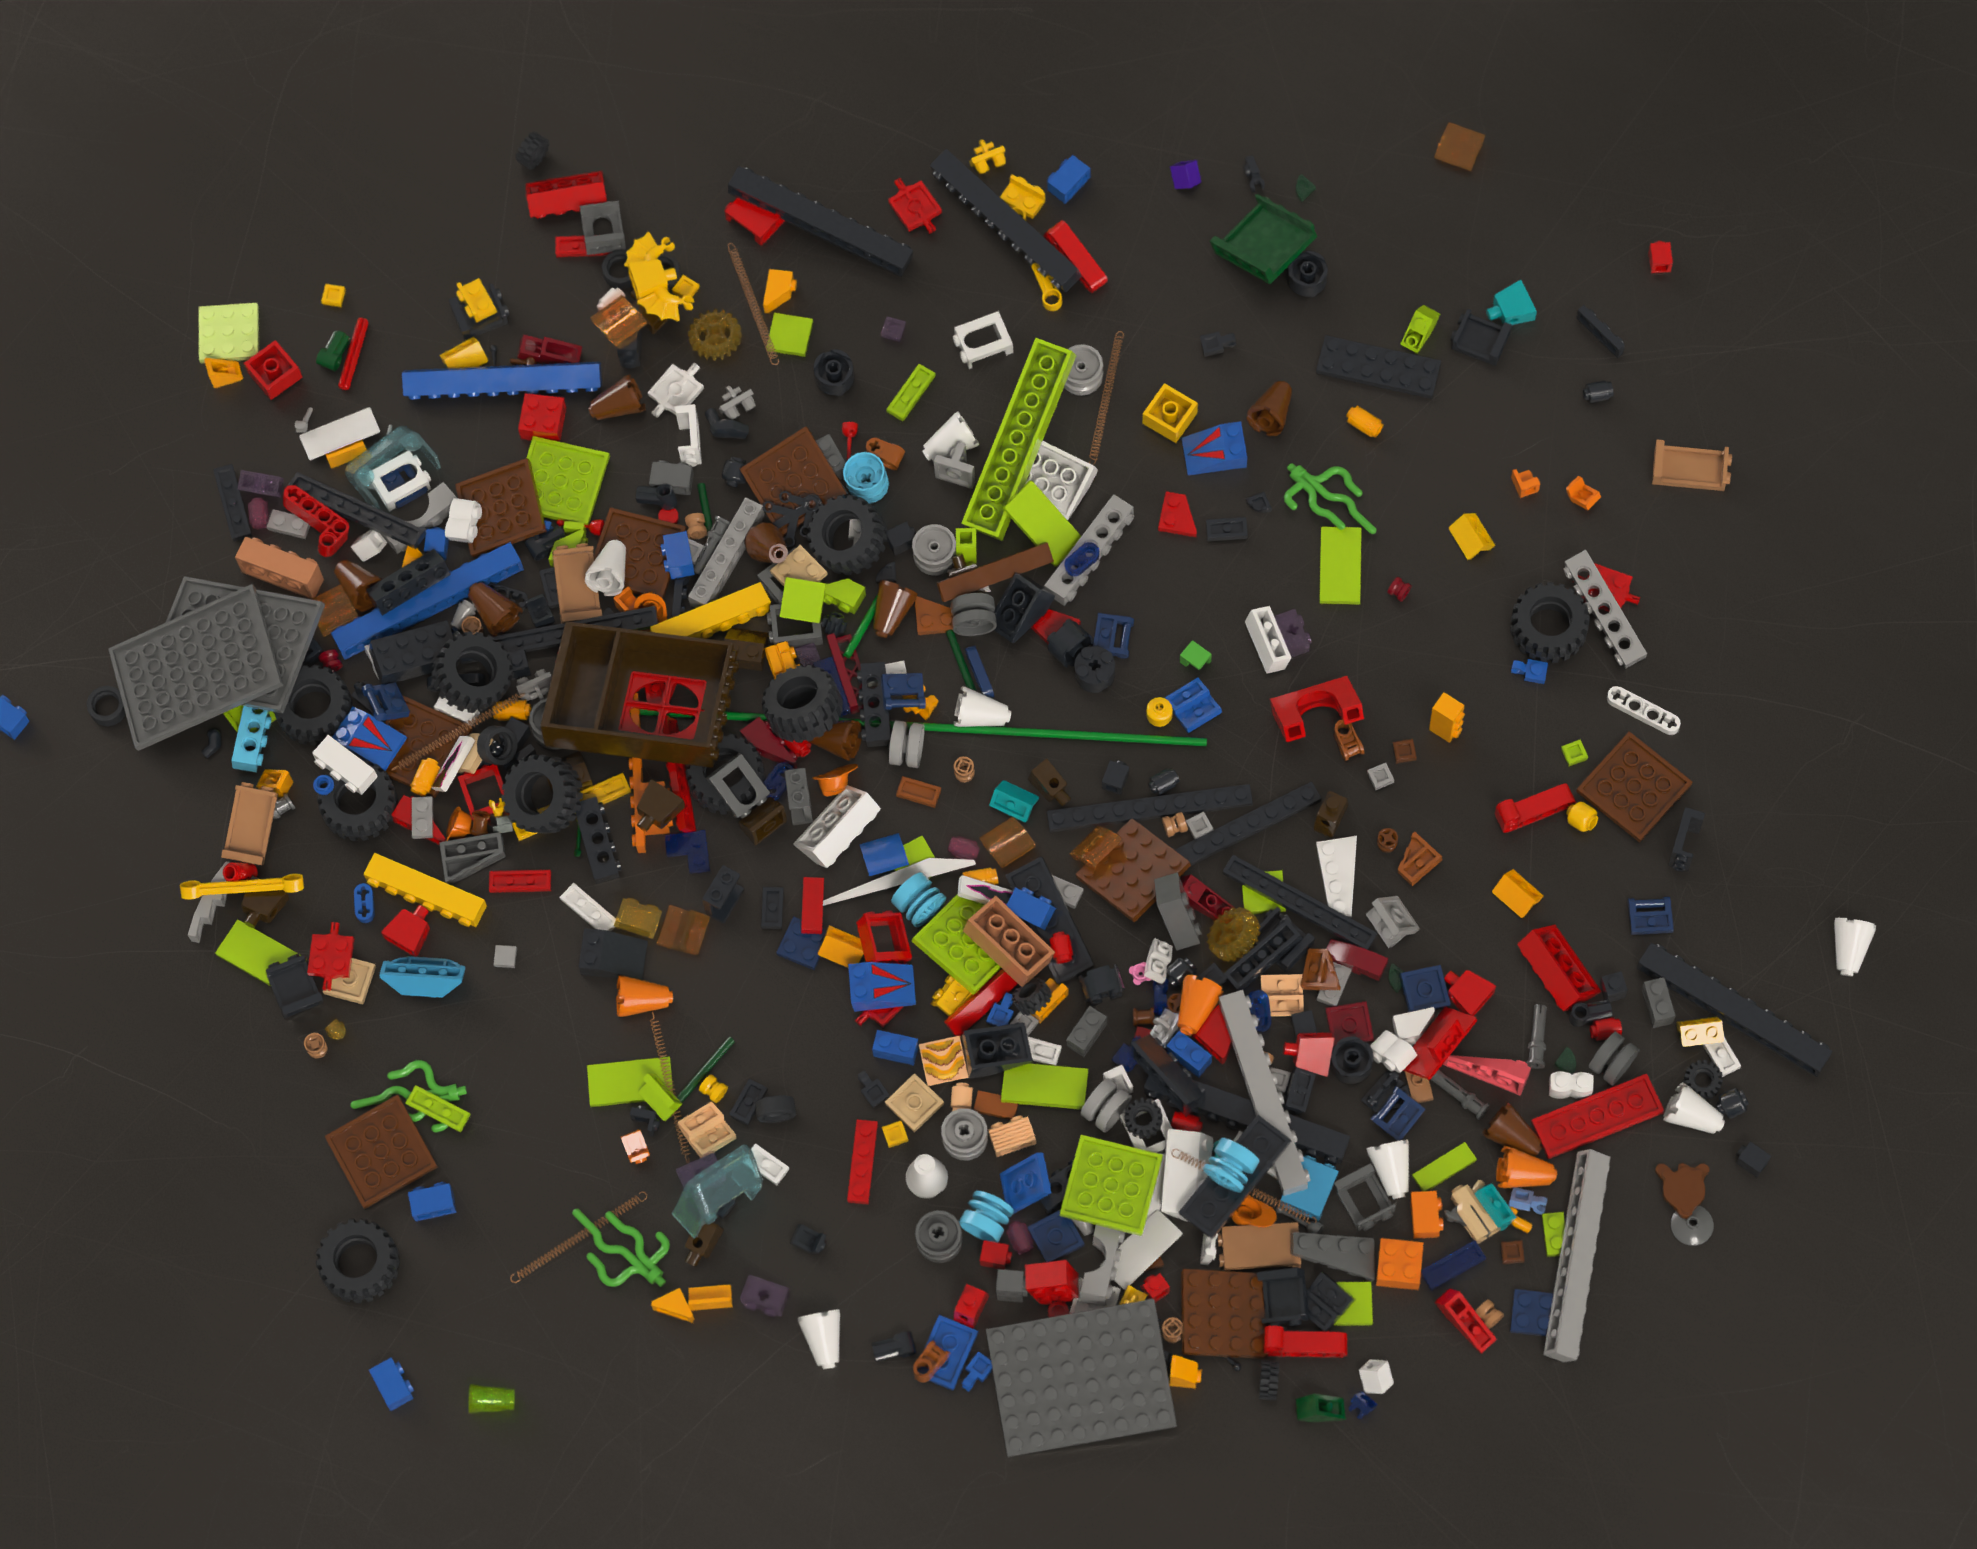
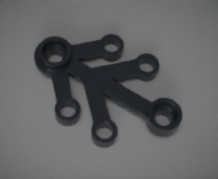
M788 490L781 492L779 495L781 502H792L802 505L795 510L776 505L771 500L764 502L763 510L766 513L774 512L785 515L772 523L773 525L781 528L789 523L787 535L784 537L786 547H792L796 544L795 533L799 516L806 513L804 526L800 528V534L803 537H807L803 529L808 528L809 522L812 523L813 518L811 516L814 512L817 513L820 510L818 507L822 504L821 498L816 494H809L804 498L793 495ZM784 493L789 495L788 500L783 499ZM811 500L815 501V507L810 506ZM767 503L772 505V510L766 508ZM787 538H791L793 540V543L791 545L787 543Z

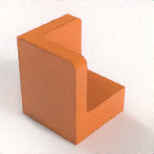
M1517 469L1512 470L1511 479L1520 498L1539 492L1540 482L1538 477L1533 478L1530 470L1518 473Z
M627 586L613 599L616 608L620 612L634 610V603L637 598L633 595L631 588Z

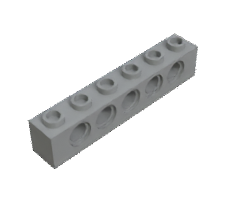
M1113 494L1044 585L1045 589L1055 595L1054 599L1065 606L1068 601L1071 602L1074 599L1078 587L1086 583L1088 580L1087 575L1091 570H1096L1100 563V558L1108 554L1114 540L1117 541L1121 537L1124 526L1129 525L1134 519L1133 506ZM1115 518L1119 521L1116 523H1111L1109 520ZM1101 533L1107 535L1105 538L1098 537ZM1094 549L1095 552L1087 553L1086 550ZM1076 564L1084 565V567L1080 569L1075 568L1074 566ZM1065 579H1070L1073 581L1070 584L1063 583Z
M745 497L688 596L690 606L698 608L717 599L746 549L745 538L747 533L753 526L759 525L765 516L763 505Z
M1584 550L1566 560L1563 571L1567 578H1572L1576 584L1573 586L1577 595L1583 596L1586 601L1583 604L1587 605L1588 613H1593L1596 618L1594 623L1599 631L1603 630L1606 637H1604L1607 646L1609 648L1613 647L1616 654L1614 657L1620 666L1623 664L1626 669L1646 658V650L1588 552ZM1585 571L1589 574V578L1581 580L1578 574ZM1594 588L1600 594L1597 597H1591L1588 591ZM1607 606L1610 611L1608 614L1602 615L1599 613L1598 608ZM1611 623H1616L1620 629L1617 632H1612L1608 626ZM1626 640L1630 643V647L1628 649H1621L1618 645L1619 642Z

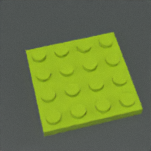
M533 436L526 458L531 462L543 517L554 520L582 522L588 525L610 454Z
M956 895L913 937L912 942L974 995L1001 967L963 931L968 919L985 904Z
M1081 1135L1060 1216L1142 1236L1163 1155Z

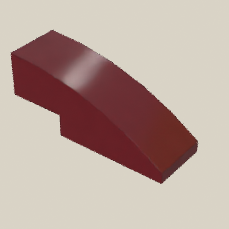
M523 335L520 340L517 358L526 360V358L532 357L535 362L545 364L579 363L582 346L548 337L539 339Z
M1331 939L1326 948L1331 953L1333 962L1352 969L1351 972L1358 975L1362 973L1377 981L1380 980L1388 964V958L1349 943Z

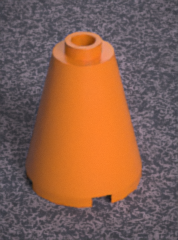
M1187 975L1183 980L1177 1023L1180 1032L1189 1036L1198 1032L1218 1003L1219 997L1224 993V991H1221L1222 987L1204 977L1202 981L1197 980V975Z
M618 976V996H616L618 1017L667 1008L669 1003L673 1002V992L669 991L667 986L627 976Z
M1510 1146L1502 1148L1501 1152H1504V1156L1498 1159L1496 1181H1500V1184L1497 1185L1498 1187L1551 1185L1552 1181L1555 1182L1557 1169H1554L1553 1164Z

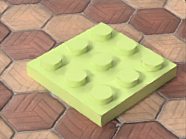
M258 303L199 307L200 363H205V358L230 361L249 360L259 352Z

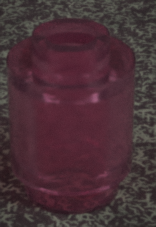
M254 498L248 503L249 523L252 528H266L269 522L268 503L263 501L262 498Z
M953 836L948 847V852L952 853L953 856L966 860L976 859L980 850L976 841L961 836Z
M1017 1221L1008 1226L1009 1229L1006 1233L1014 1251H1017L1018 1254H1024L1034 1248L1032 1245L1033 1239L1025 1223Z

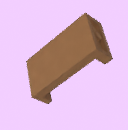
M1656 440L1652 484L1724 491L1726 484H1730L1731 472H1727V468L1731 466L1732 454H1729V447H1725L1724 451L1665 446V440Z
M588 543L577 544L576 548L569 549L568 546H558L552 552L561 624L566 621L572 622L602 616L598 592L592 591L585 583L586 572L594 562L593 546H588Z
M242 782L241 786L236 785L235 787L236 793L225 848L222 850L221 857L264 865L278 793L273 792L274 788L262 786L260 790L253 788L254 784Z
M1298 1222L1273 1224L1269 1227L1253 1225L1222 1227V1234H1218V1246L1223 1247V1254H1219L1220 1267H1224V1271L1228 1272L1229 1270L1288 1266L1301 1268V1258L1291 1255V1234L1293 1232L1299 1233Z

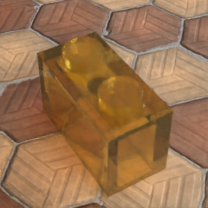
M623 898L614 926L653 939L662 911L658 910L659 908L654 905L647 904L645 906L639 904V901L636 899Z

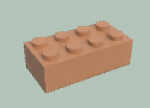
M245 537L235 556L242 573L312 600L315 599L324 581L315 560L310 558L303 559L292 551L287 553L273 544H270V546L266 545L255 537L252 539Z
M997 896L992 898L968 919L963 929L1021 987L1045 968L1055 953Z

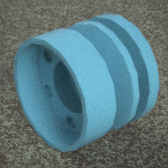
M868 452L857 453L845 463L843 475L851 495H855L857 498L860 497L868 503H875L884 497L888 491L889 480L884 464L878 456Z
M922 872L916 873L906 880L891 899V903L900 912L907 911L906 918L911 920L912 924L917 928L930 921L946 902V896L940 893L937 887L931 888L932 882Z
M1221 1138L1214 1149L1220 1159L1213 1156L1209 1157L1208 1161L1210 1164H1205L1203 1171L1222 1187L1235 1192H1241L1244 1188L1241 1183H1247L1248 1178L1242 1171L1249 1174L1253 1173L1259 1163V1159L1240 1144L1227 1138Z
M976 1190L972 1195L974 1200H970L968 1203L974 1211H964L959 1220L960 1226L983 1241L998 1243L1004 1232V1229L998 1223L1008 1224V1217L1012 1216L1014 1210L997 1196Z

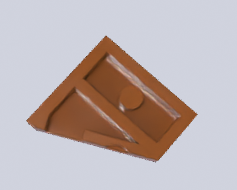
M917 596L915 608L918 635L946 633L948 630H953L952 619L954 616H952L951 608Z
M1413 832L1410 844L1406 848L1404 858L1398 867V873L1413 886L1442 861V856L1416 832Z
M1308 949L1301 982L1303 990L1341 989L1332 956L1328 949Z

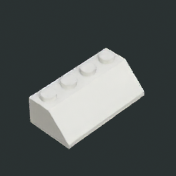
M847 785L845 790L835 797L793 844L816 864L828 868L836 861L840 853L849 847L850 842L862 833L863 828L876 817L881 808L867 792Z
M1168 1129L1161 1212L1187 1221L1179 1215V1211L1208 1177L1202 1169L1204 1166L1203 1162L1210 1164L1208 1159L1212 1157L1213 1137L1201 1132ZM1184 1152V1158L1181 1161L1182 1154L1180 1155V1153ZM1186 1153H1187V1157H1188L1189 1155H1191V1158L1194 1157L1195 1163L1193 1164V1166H1191V1165H1192V1162H1193V1159L1191 1160V1162H1190L1189 1164H1188L1189 1158H1188L1187 1161L1184 1163V1160H1185V1157H1186V1155H1185ZM1196 1159H1198V1162H1199L1200 1160L1202 1161V1162H1201L1202 1167H1201L1200 1169H1199L1200 1163H1199V1164L1197 1165V1167L1195 1168V1165H1196V1162H1197Z

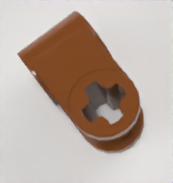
M871 438L866 443V452L878 456L885 467L891 470L898 469L905 454V450L902 447L879 438Z
M1339 720L1335 724L1333 735L1344 761L1359 753L1361 755L1364 754L1363 745L1357 737L1352 724L1345 725L1343 720ZM1345 728L1348 730V733L1341 734L1338 732V729Z
M932 1340L914 1364L915 1379L923 1383L928 1382L946 1362L950 1352L948 1350L944 1351ZM920 1367L929 1369L926 1374H920L917 1370Z

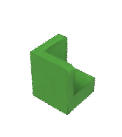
M1193 640L1180 655L1181 664L1187 667L1190 663L1198 670L1205 663L1209 664L1212 661V654Z

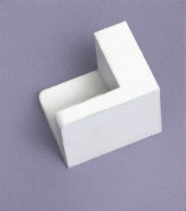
M371 529L359 536L351 548L364 562L380 553L387 542L379 532Z
M1123 1065L1103 1073L1104 1080L1109 1078L1117 1084V1091L1124 1089L1129 1094L1133 1092V1085Z
M1369 1360L1359 1369L1366 1393L1383 1394L1393 1385L1388 1361Z

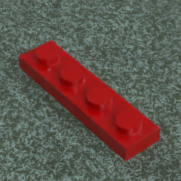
M857 1120L848 1203L869 1204L878 1121Z

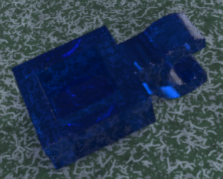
M1167 979L1163 985H1158L1153 980L1154 1015H1161L1163 1007H1167V994H1163L1168 991Z
M1135 1036V1038L1132 1040V1042H1134L1135 1040H1138V1039H1140V1038H1142V1037H1141V1036ZM1124 1043L1112 1058V1061L1119 1066L1123 1065L1127 1073H1130L1137 1062L1131 1056V1044L1129 1046Z

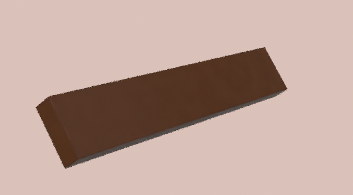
M1048 542L937 582L942 601L946 602L957 596L968 594L1011 578L1015 573L1022 574L1054 562Z

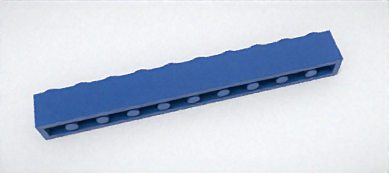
M601 362L404 370L402 372L403 396H409V399H420V395H428V398H440L442 394H448L449 398L460 397V394L468 393V397L480 396L479 393H487V396L499 395V392H507V395H517L519 391H527V394L539 393L538 390H546V393H558V389H566V392H578L579 388H586V391H598L597 388L602 386Z
M511 542L489 553L480 555L479 558L471 562L462 564L460 568L454 571H449L450 576L383 616L375 608L370 613L357 617L346 625L337 627L331 632V635L344 660L365 650L364 646L369 645L370 641L397 634L469 597V588L474 583L483 582L486 585L490 582L498 583L524 570Z

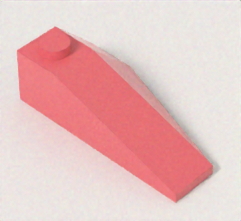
M1450 1055L1442 1064L1520 1096L1531 1071V1067H1528L1527 1063L1520 1060Z

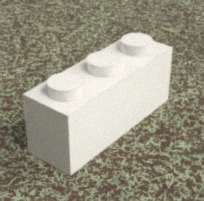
M1270 606L1251 610L1245 620V624L1266 674L1285 670L1291 660V656Z
M329 735L312 753L315 758L314 762L321 769L327 768L334 779L344 781L346 783L345 786L353 793L357 791L362 795L377 778V774L372 767Z

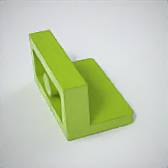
M648 1073L643 1078L646 1084L639 1090V1094L663 1121H667L682 1103L656 1074Z

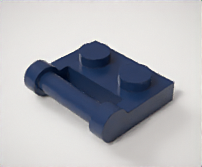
M411 464L402 465L380 477L388 492L405 484V481L399 474L403 470L410 480L416 477V473L410 466ZM425 486L395 502L397 509L424 495L428 488Z
M1098 613L1093 646L1102 647L1111 652L1113 656L1123 659L1128 658L1131 627L1134 625V619L1126 616ZM1117 624L1123 625L1120 648L1114 647Z
M922 673L881 675L884 710L899 707L925 709L926 699L924 697ZM916 695L917 699L892 700L891 696Z
M396 682L374 686L366 684L362 687L363 695L367 696L374 710L373 715L376 721L409 717L410 710ZM375 695H378L384 709L381 708Z
M1670 896L1663 897V899L1650 900L1628 899L1631 935L1673 933ZM1664 907V911L1636 912V908Z
M1395 1086L1392 1090L1393 1094L1376 1115L1373 1114L1370 1119L1397 1141H1401L1426 1109L1398 1086ZM1401 1097L1405 1102L1390 1121L1385 1123L1383 1121L1384 1117Z

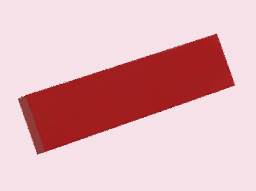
M1002 969L946 1019L944 1023L954 1036H961L963 1031L968 1030L993 1007L994 1003L997 1004L1004 997L1005 993H1009L1018 983Z

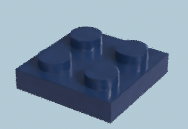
M793 916L776 953L778 956L815 970L821 957L818 955V951L824 941L827 930L822 928V934L801 933L802 920Z
M1441 965L1404 972L1399 975L1409 1012L1434 1007L1435 1010L1451 1005Z
M1061 1210L1027 1227L1045 1262L1057 1261L1085 1246L1072 1220L1060 1216Z
M1515 1289L1510 1332L1547 1337L1554 1294Z

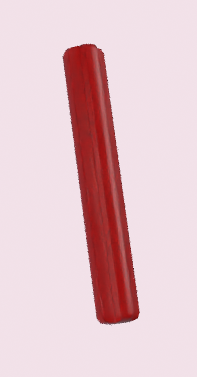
M358 318L338 384L340 389L348 390L350 388L368 327V320L365 318Z

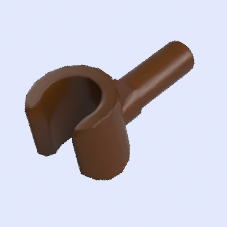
M528 357L526 360L510 359V363L537 365L532 357Z

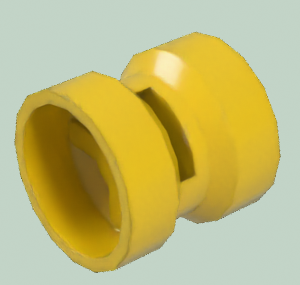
M712 1074L699 1087V1091L704 1095L710 1096V1100L714 1103L719 1102L728 1090V1086L724 1083H719Z

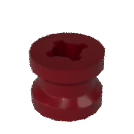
M1396 577L1387 593L1395 595L1397 600L1402 602L1411 590L1412 585L1404 583L1402 578Z
M335 649L327 650L318 657L320 662L323 663L322 668L328 667L332 670V673L340 670L343 666L342 662L338 660L339 654Z

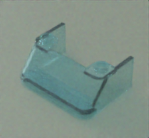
M399 426L345 467L347 479L369 505L380 509L378 501L367 489L374 481L372 470L386 463L404 448L408 451L420 449L437 470L441 468L438 456L417 432L406 426Z
M746 1144L742 1145L694 1176L686 1184L672 1215L693 1238L698 1236L702 1225L705 1223L711 1224L717 1218L716 1213L719 1208L743 1192L751 1200L755 1199L757 1193L763 1187V1178L752 1150Z

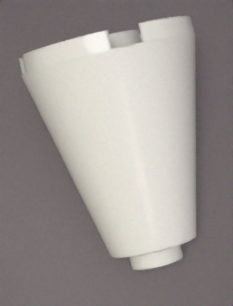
M957 411L923 445L925 449L922 452L928 461L932 459L934 462L936 454L949 457L952 448H956L958 442L966 444V450L977 447L980 444Z
M609 541L587 570L585 583L592 591L596 593L598 591L604 592V596H615L620 594L624 588L626 547L621 541Z
M961 687L964 693H959L954 715L958 716V722L954 721V726H1004L1006 722L1009 723L1011 711L1008 710L1007 705L968 687Z
M1835 918L1837 970L1841 971V975L1853 976V973H1858L1876 931V925L1856 919L1854 921H1847V918Z
M1681 1083L1675 1090L1679 1093L1674 1097L1671 1096L1666 1106L1664 1121L1713 1134L1716 1131L1720 1132L1725 1123L1723 1115L1687 1084Z
M1408 1140L1367 1148V1153L1387 1195L1392 1196L1393 1199L1405 1197V1193L1409 1192Z
M927 1154L918 1156L910 1164L906 1172V1183L909 1189L920 1198H933L937 1196V1194L945 1189L948 1182L947 1170L943 1163Z
M839 1309L799 1317V1325L817 1365L822 1366L823 1369L835 1367V1363L839 1362Z

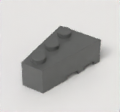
M501 832L439 842L445 882L449 885H453L506 857Z
M1178 872L1154 879L1157 906L1176 950L1200 944L1201 926L1199 922H1195L1194 910L1192 907L1190 908L1189 899L1184 891Z

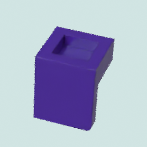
M1197 160L1180 161L1170 166L1175 189L1191 188L1201 183Z

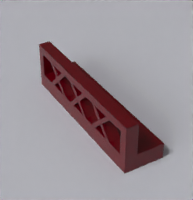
M833 633L827 635L828 645L850 712L855 714L860 712V709H864V704L858 706L856 700L859 690H862V683L859 688H855L850 682L853 676L857 677V669L858 671L861 670L860 661L855 649L853 656L849 658L856 663L853 671L845 667L847 658L843 655L844 652L839 649L838 644L846 641L850 643L852 640L851 634L836 638ZM873 701L869 704L871 708H874Z

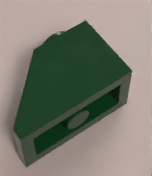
M1312 1394L1296 1399L1297 1419L1300 1421L1325 1422L1346 1419L1344 1398Z

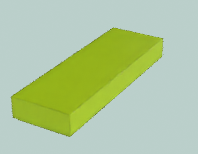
M918 364L886 409L887 413L904 421L935 378V372Z
M416 1085L405 1103L460 1133L471 1115L469 1112Z
M1466 1142L1412 1174V1177L1422 1192L1429 1191L1476 1162L1477 1158Z

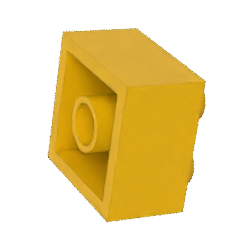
M1164 383L1143 412V424L1177 443L1197 415L1198 403Z

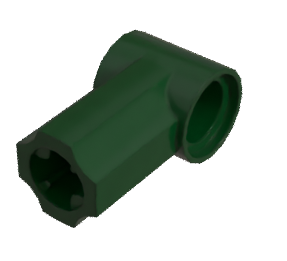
M339 330L334 331L326 347L319 351L316 363L336 371L341 364L342 354L350 342V337Z

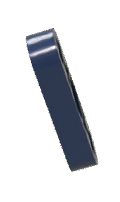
M975 645L965 648L967 659L981 694L994 698L992 686Z

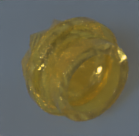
M337 1018L324 1029L328 1033L327 1036L335 1040L342 1039L346 1033L343 1022H340Z

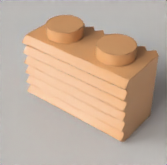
M1016 1116L1009 1123L1003 1124V1122L993 1124L991 1129H988L996 1157L1036 1144V1138L1028 1116L1024 1118L1023 1116Z

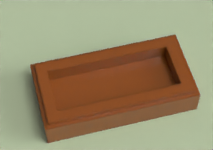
M902 776L896 797L935 808L941 793V787Z
M978 1090L974 1111L1011 1120L1016 1116L1018 1103L1001 1102V1095Z

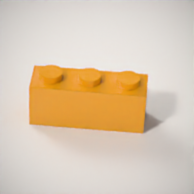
M1443 692L1432 708L1429 730L1449 743L1453 737L1457 738L1463 729L1461 726L1464 722L1462 719L1465 716V713H1463L1464 704Z

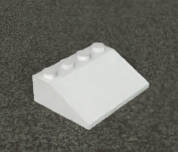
M1042 441L1026 483L1032 480L1059 512L1069 520L1091 486L1098 469Z

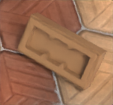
M1404 1071L1411 1098L1418 1103L1433 1100L1429 1080Z

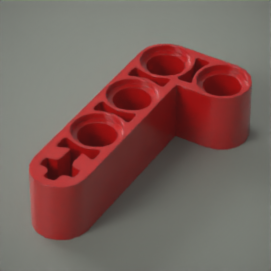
M1063 220L1043 235L1051 245L1079 269L1082 275L1079 280L1089 292L1093 293L1108 282L1105 273Z
M290 485L284 489V507L322 533L318 544V551L322 556L330 557L334 555L348 539V522L301 488Z
M1565 783L1514 803L1513 799L1504 800L1496 806L1495 816L1503 833H1507L1566 810L1572 804L1575 805L1576 801L1568 784Z
M1267 1326L1264 1328V1354L1267 1353V1356L1346 1357L1347 1333L1284 1331V1328L1281 1326Z

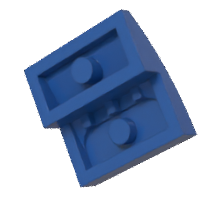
M1199 678L1194 679L1165 697L1172 705L1173 714L1188 733L1222 713L1221 707L1211 697L1208 688Z
M899 833L859 844L869 876L909 865Z

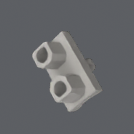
M730 385L725 387L727 393L722 398L724 401L731 398V401L720 406L719 411L721 414L724 413L729 420L737 418L740 414L735 407L736 405L741 403L746 412L756 406L752 397L754 393L750 389L736 396V394L741 392L739 386L735 389H732Z
M541 669L535 673L536 678L530 681L525 677L518 679V686H516L519 695L525 693L524 696L520 697L521 700L529 701L535 698H539L540 701L543 700V695L549 692L552 680L550 672L547 673L544 669Z
M1166 1008L1160 1018H1154L1153 1023L1155 1026L1150 1032L1154 1039L1157 1037L1163 1043L1164 1049H1166V1045L1171 1041L1174 1033L1180 1030L1177 1026L1179 1013L1171 1012Z

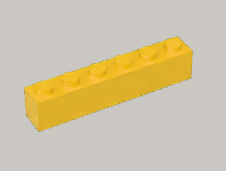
M761 582L651 626L650 632L707 639L716 632L729 630L733 625L738 623L744 624L750 618L764 616L770 611L771 601Z
M374 853L364 872L367 883L372 887L378 888L380 886L385 888V891L391 895L396 896V894L404 896L403 898L410 903L418 902L427 910L433 911L434 909L439 911L445 918L451 919L453 917L458 919L460 924L467 927L470 925L477 927L487 907L485 900L376 853Z

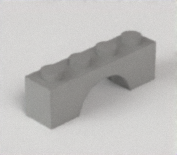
M444 482L428 493L429 507L426 513L416 520L406 522L426 531L427 529L439 526L443 519L449 516L453 498H458ZM382 534L383 538L397 554L407 549V545Z
M1096 1225L1093 1246L1103 1253L1105 1261L1097 1270L1085 1273L1080 1292V1301L1105 1306L1106 1299H1111L1113 1287L1110 1286V1281L1115 1280L1117 1268L1114 1267L1115 1261L1119 1262L1121 1249H1118L1119 1242H1124L1125 1232Z

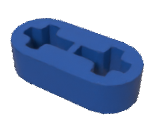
M365 883L359 884L354 889L355 915L361 923L371 922L375 915L374 893L372 888ZM362 890H366L368 893L365 895L366 901H363L360 895ZM363 906H366L367 911L370 912L366 914V917L360 914L363 913Z

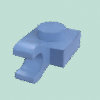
M1515 1187L1512 1190L1509 1206L1530 1211L1531 1207L1537 1214H1544L1546 1208L1544 1206H1546L1548 1199L1533 1196V1191Z

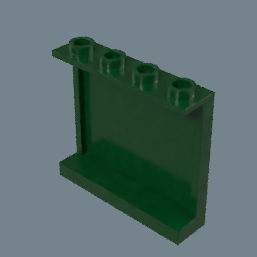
M1256 194L1255 197L1258 204L1223 239L1214 236L1210 243L1215 254L1271 284L1317 238L1314 230L1315 226L1311 221H1305L1295 212L1291 213L1282 205H1276L1269 198Z

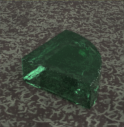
M1302 174L1296 183V194L1300 201L1306 199L1316 187Z
M1392 963L1388 978L1391 987L1398 993L1402 988L1399 975L1405 971Z
M1566 1047L1556 1061L1555 1066L1573 1075L1576 1069V1059L1573 1052Z

